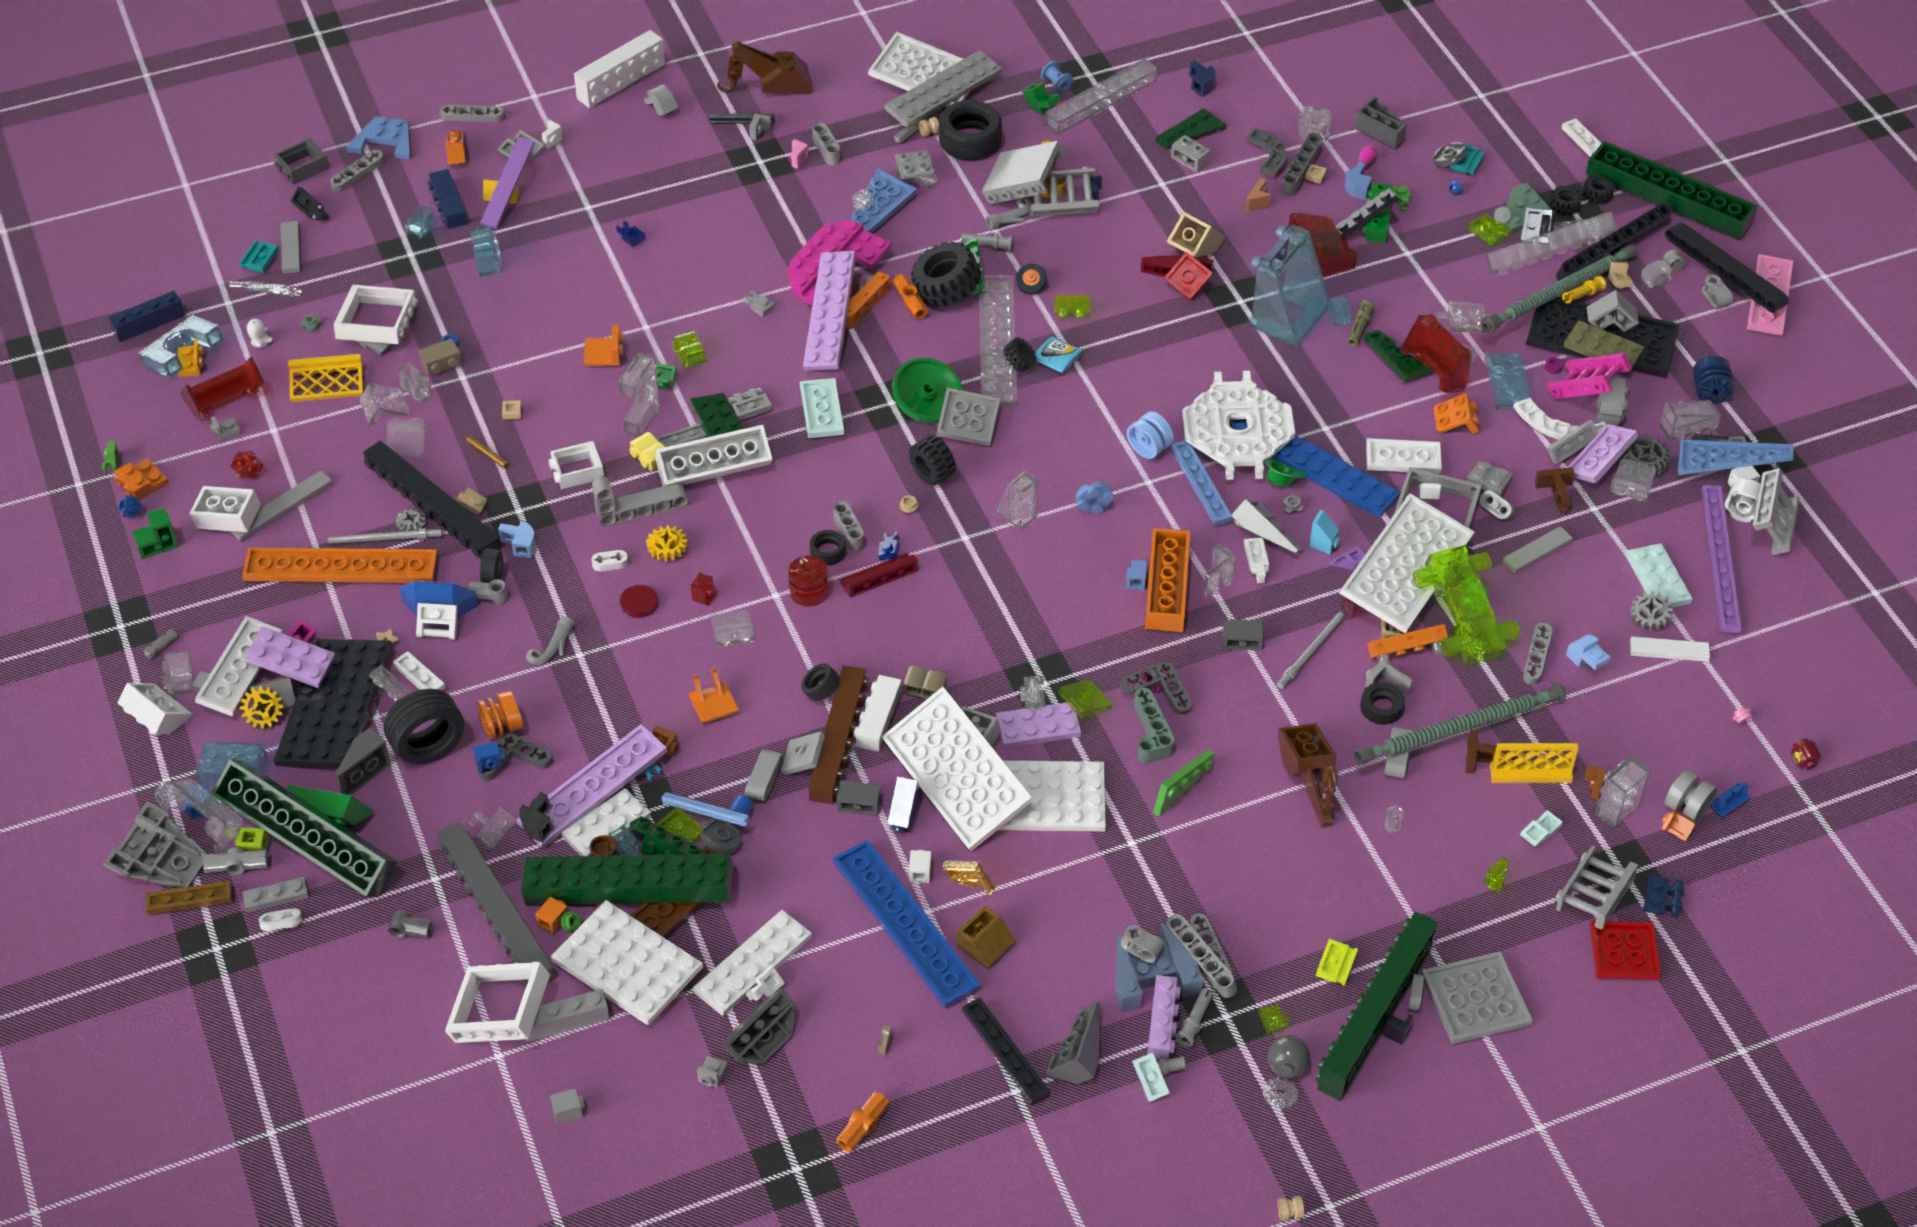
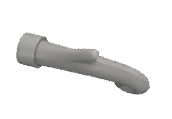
M1025 197L1019 198L1017 200L1019 208L987 216L986 224L988 228L994 229L1006 223L1024 222V218L1019 217L1030 211L1031 200Z
M561 616L557 623L556 631L544 654L537 649H531L526 654L527 661L533 665H541L547 662L558 648L560 656H563L566 637L575 625L574 621L567 616Z

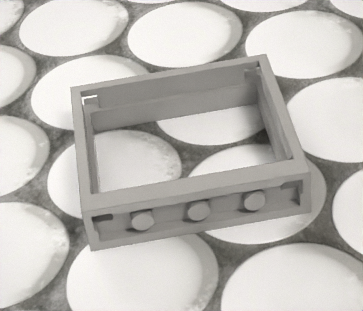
M1409 467L1394 514L1408 496L1411 485L1420 487L1422 483L1440 484V492L1472 500L1464 526L1470 529L1482 485Z

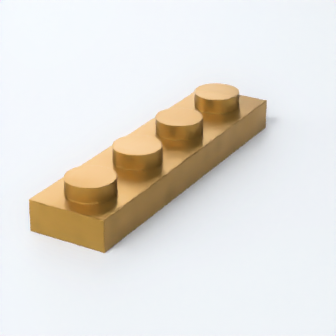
M230 881L146 893V911L148 915L232 903Z

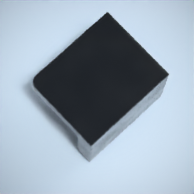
M1409 1014L1406 1021L1391 1016L1390 1020L1387 1019L1385 1022L1382 1036L1402 1045L1411 1029L1413 1016Z

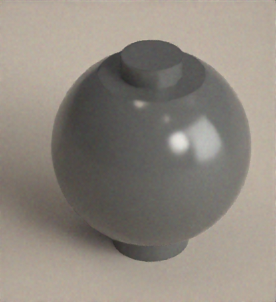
M1285 1035L1277 1038L1272 1042L1267 1053V1061L1271 1070L1279 1077L1285 1079L1301 1076L1309 1067L1311 1059L1306 1043L1294 1035Z

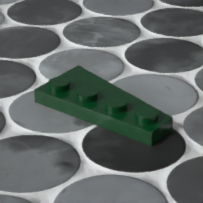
M1203 108L1156 136V142L1166 150L1172 149V144L1184 135L1195 141L1202 135L1207 134L1209 136L1214 134L1216 130H1226L1227 124Z
M1376 330L1365 334L1364 340L1405 383L1434 373L1435 369L1433 367H1427L1422 364L1423 360L1419 357H1412L1408 354L1409 350L1404 347H1398L1396 341L1382 331Z

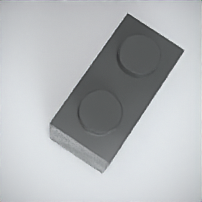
M1223 620V650H1262V620Z
M841 780L837 796V811L877 816L881 799V785Z

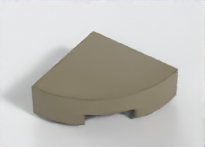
M884 1024L881 1030L882 1039L880 1044H878V1053L886 1055L892 1038V1026Z

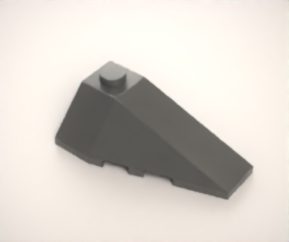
M1098 1001L1082 1008L1070 1026L1072 1032L1067 1038H1063L1060 1043L1062 1046L1058 1054L1054 1053L1050 1059L1045 1073L1048 1077L1079 1084L1084 1081H1090L1096 1075L1099 1063L1100 1003Z

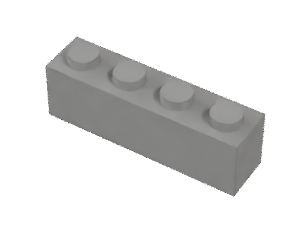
M600 989L540 1005L529 1038L525 1039L526 1042L609 1020L608 1007L603 990Z

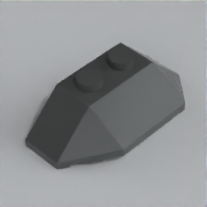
M781 988L752 1011L729 1034L723 1046L737 1062L764 1064L792 1036L796 1003Z

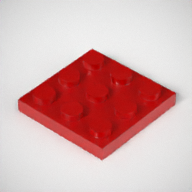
M1596 921L1590 922L1596 978L1660 980L1661 972L1653 922L1608 921L1603 930L1595 927Z

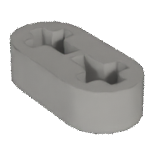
M1413 974L1408 1010L1419 1011L1424 975Z

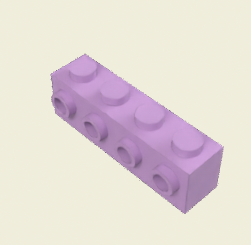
M1156 975L1147 1053L1152 1052L1156 1061H1159L1161 1058L1167 1060L1169 1059V1053L1174 1054L1175 1041L1171 1040V1035H1176L1177 1022H1173V1017L1178 1016L1179 1004H1175V999H1179L1181 986H1177V977Z

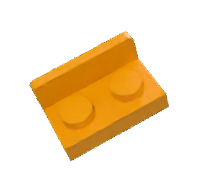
M194 338V346L178 347L177 373L179 377L201 375V368L204 367L201 355H204L203 345L199 344L198 338Z

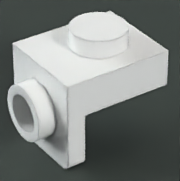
M552 120L547 121L548 130L542 133L543 144L547 149L562 140V128Z

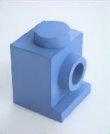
M1131 561V567H1127L1126 589L1145 590L1147 561Z

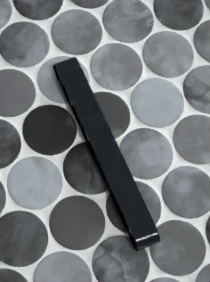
M1666 203L1659 204L1564 261L1556 273L1557 280L1560 281L1608 255L1613 256L1621 248L1633 244L1661 227L1673 212L1672 207Z
M1679 222L1665 231V236L1669 242L1769 312L1775 313L1788 305V296L1783 291L1685 223Z

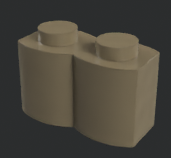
M910 666L903 683V693L911 697L928 699L940 688H945L947 675L938 670L927 671L920 666Z

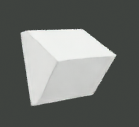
M1422 483L1420 485V498L1439 499L1441 485Z

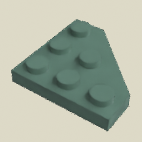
M1526 182L1512 187L1506 206L1511 212V217L1508 222L1502 224L1510 233H1514L1523 229L1526 208L1551 210V208ZM1543 217L1542 222L1547 221L1548 218Z

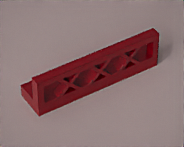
M908 553L843 577L840 579V583L851 598L917 572L918 559L915 554L909 556Z

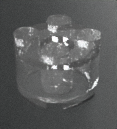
M1305 106L1304 110L1299 114L1298 137H1302V141H1305L1310 133H1319L1322 136V141H1327L1330 137L1332 123L1330 110Z

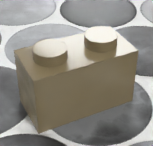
M452 339L418 350L421 364L428 376L462 365L460 351Z

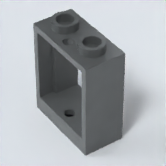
M311 138L274 154L276 159L274 164L277 170H281L284 177L293 184L329 169L327 156ZM308 155L313 159L294 169L288 166Z

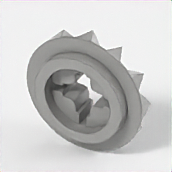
M411 508L410 511L404 509L403 513H398V518H396L397 528L402 532L418 531V529L423 528L426 524L425 514L421 513L420 509L414 510Z

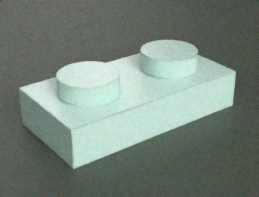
M1152 1052L1132 1061L1149 1102L1169 1094V1090Z

